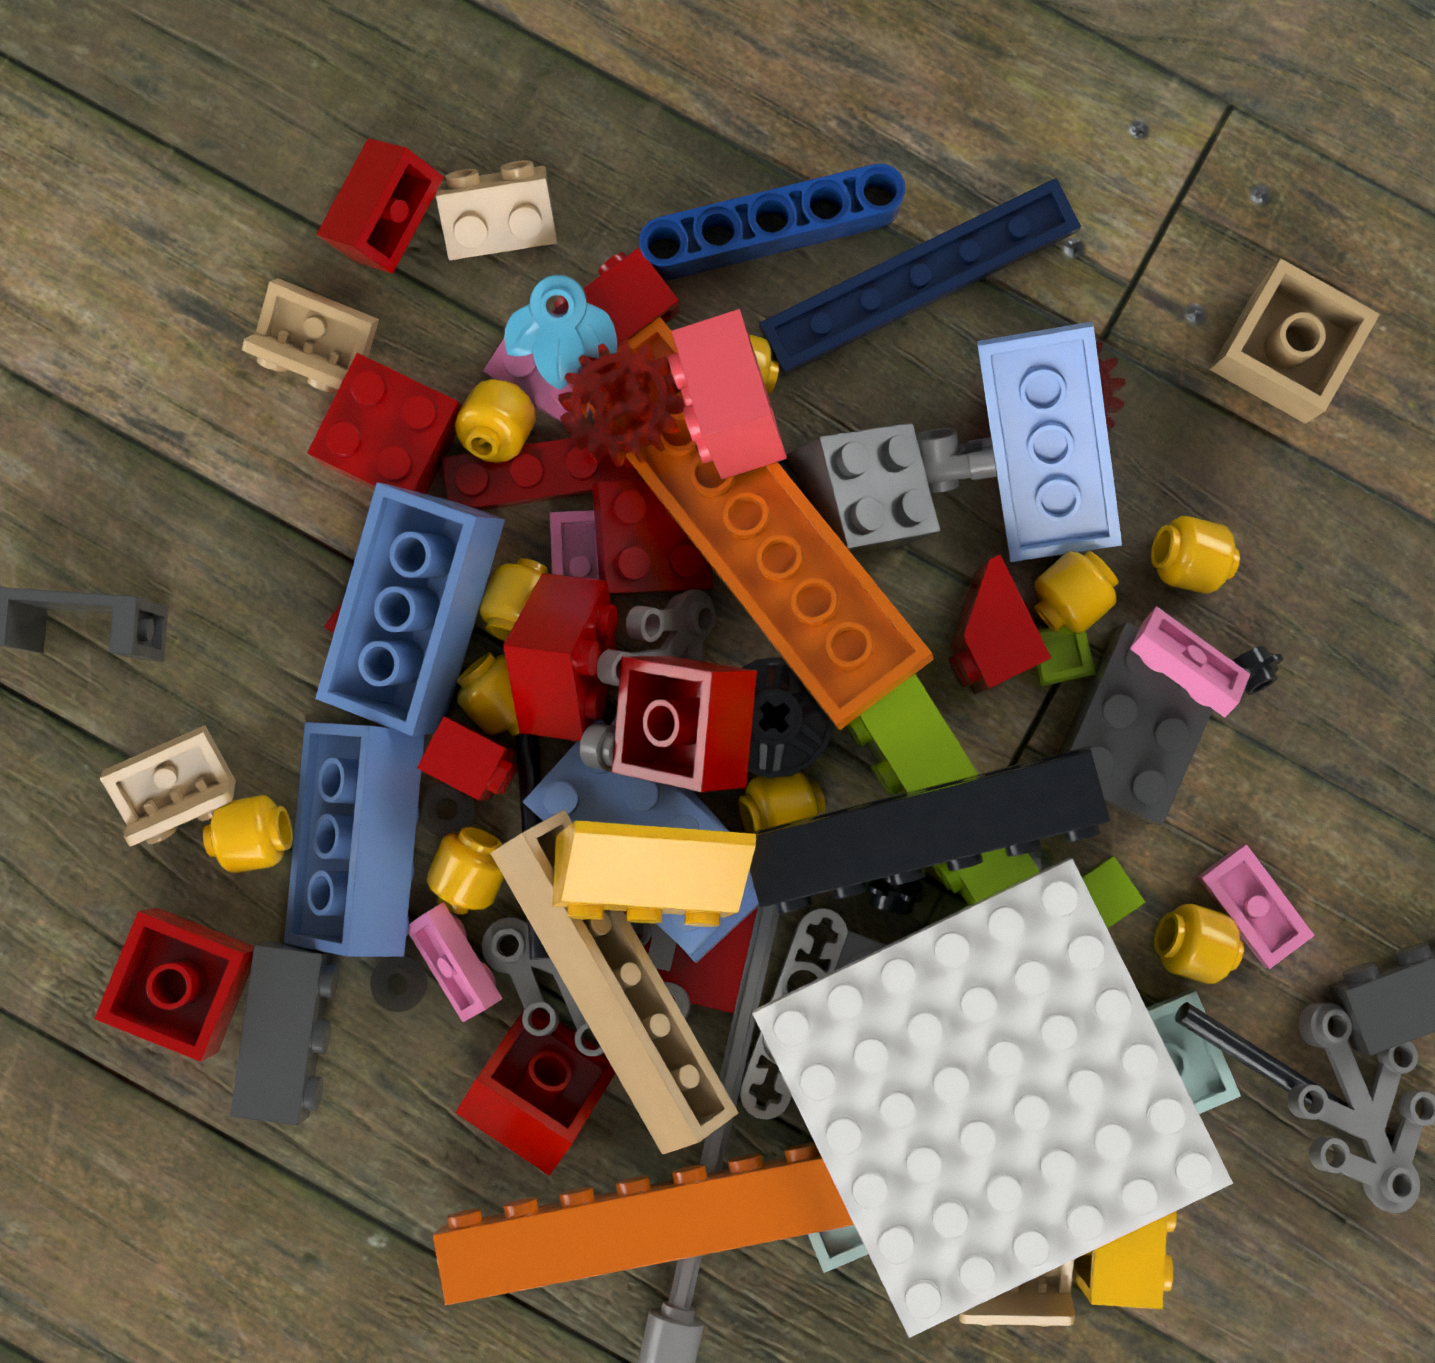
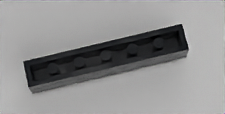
M1088 746L750 832L751 834H756V846L750 866V873L759 907L762 908L776 904L778 913H783L812 904L811 895L831 890L833 891L834 899L861 894L869 890L868 881L888 876L891 885L915 881L926 876L925 867L947 862L949 871L969 868L983 862L982 853L1005 848L1008 857L1033 852L1042 848L1040 842L1042 838L1063 834L1065 842L1087 839L1101 833L1099 824L1110 822L1092 750Z

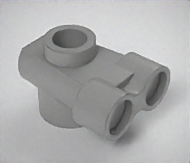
M937 428L916 434L930 492L938 493L953 490L959 487V479L971 478L972 480L997 477L991 437L970 440L966 444L959 445L957 430L954 428Z

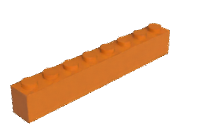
M815 1142L784 1149L785 1158L763 1162L762 1154L760 1153L743 1155L728 1160L729 1169L709 1173L706 1172V1167L703 1164L683 1167L671 1172L673 1180L650 1184L649 1176H637L616 1182V1191L594 1195L593 1187H582L560 1193V1202L538 1206L537 1198H526L504 1204V1213L482 1217L481 1209L457 1212L447 1216L448 1224L443 1225L433 1234V1241L445 1305L853 1226L854 1223Z

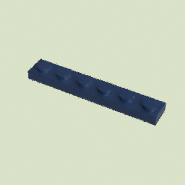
M1054 178L759 322V328L764 338L768 341L771 352L779 363L783 376L1077 233L1081 225L1057 178Z

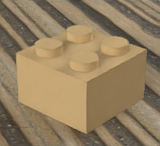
M1280 259L1260 279L1209 370L1306 424L1326 411L1380 314L1287 261Z

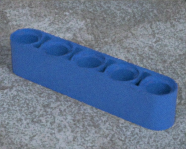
M872 164L657 217L649 221L642 228L639 236V249L663 280H672L883 228L891 224L898 216L905 195V181L901 173L893 166ZM872 187H881L890 193L892 201L884 206H876L866 199L864 192ZM819 200H828L838 207L839 214L831 219H821L813 214L810 207ZM766 213H775L780 215L787 225L778 232L769 233L758 226L757 220ZM713 226H722L732 233L733 238L727 244L714 246L709 244L703 235ZM669 239L679 246V251L669 259H659L650 253V248L658 240Z

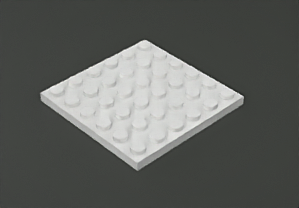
M1070 857L779 997L752 1012L909 1338L1233 1184L1073 859Z

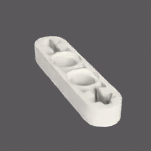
M818 907L810 909L801 917L770 1002L788 994V979L796 971H811L818 979L834 971L848 934L846 923L837 912L830 908ZM823 917L831 919L830 928L835 933H838L835 942L825 941L819 954L820 959H830L826 970L812 961L795 959L800 948L807 954H810L814 938L806 932L807 927L810 923L819 925ZM759 1030L742 1078L740 1096L742 1105L749 1114L756 1118L767 1120L783 1113L790 1103L792 1095L778 1069L774 1080V1089L781 1093V1096L778 1100L769 1099L765 1106L756 1104V1094L749 1089L752 1083L762 1085L768 1072V1065H757L759 1057L763 1055L777 1065L761 1030Z

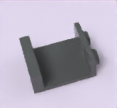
M0 587V646L31 653H43L47 610L112 614L109 653L139 660L164 662L168 619L167 606L137 596Z

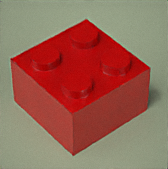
M356 353L307 454L319 464L375 490L376 483L380 482L427 494L442 465V457L446 456L456 436L455 420L462 406L457 400L364 355Z
M542 573L503 644L519 733L581 741L583 733L593 724L594 720L602 718L606 707V695L611 685L602 683L598 678L597 663L601 654L606 650L622 651L616 647L615 633L618 624V610L615 605L610 604L607 581Z
M672 656L622 657L612 773L699 792L746 788L757 671Z
M157 907L138 911L94 1020L201 1062L219 1052L251 972L254 946Z

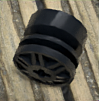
M783 658L756 659L741 667L757 671L748 773L766 778L792 776L811 766L828 746L834 723ZM768 704L773 709L782 705L787 709L788 714L783 719L787 727L784 732L780 733L774 727L766 732L761 729L759 723L762 721L764 714L760 708L763 705Z

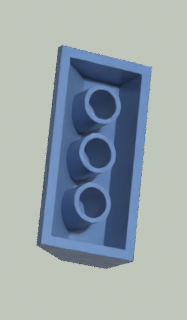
M377 482L315 699L410 736L435 733L443 716H448L457 685L456 681L460 675L505 519L454 501Z
M305 722L284 944L347 957H404L405 942L409 931L410 887L414 876L415 833L420 815L418 801L421 770L417 769V766L424 754L425 735L410 736L386 727Z

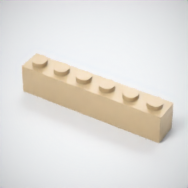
M564 809L519 834L490 854L662 1155L699 1143L739 1112L629 921H626L625 913L623 911L604 910L603 919H575L567 917L568 907L552 906L556 836L572 824Z

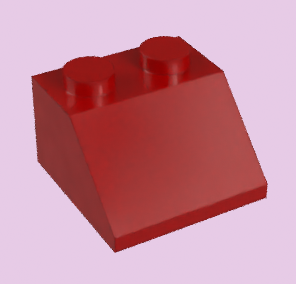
M1000 554L989 559L975 571L950 644L954 655L948 658L950 667L960 686L964 688L970 685L974 694L990 689L1051 659L1043 639Z
M538 1008L532 1014V1024L538 1030H543L550 1023V1015ZM523 1009L475 1079L455 1113L550 1176L573 1144L616 1073L605 1053L599 1056H587L581 1053L575 1044L576 1032L561 1022L558 1023L555 1031L549 1035L535 1036L530 1034L522 1022L525 1010ZM585 1038L583 1039L584 1044L590 1050L599 1048Z

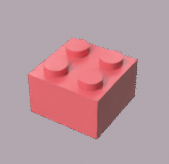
M740 309L673 330L672 335L677 353L668 355V361L678 390L681 389L686 407H683L684 417L693 442L696 441L703 464L713 461L722 480L787 459L759 363Z

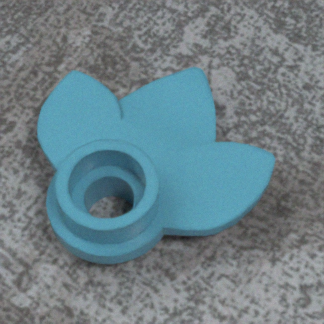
M550 275L540 280L531 293L530 304L514 312L505 328L504 340L507 354L510 356H526L533 353L535 365L540 375L550 385L560 390L570 384L576 377L583 364L584 355L600 360H613L617 353V335L608 313L597 306L587 303L585 292L580 284L565 275ZM553 295H561L567 300L569 308L563 314H555L549 310L547 300Z

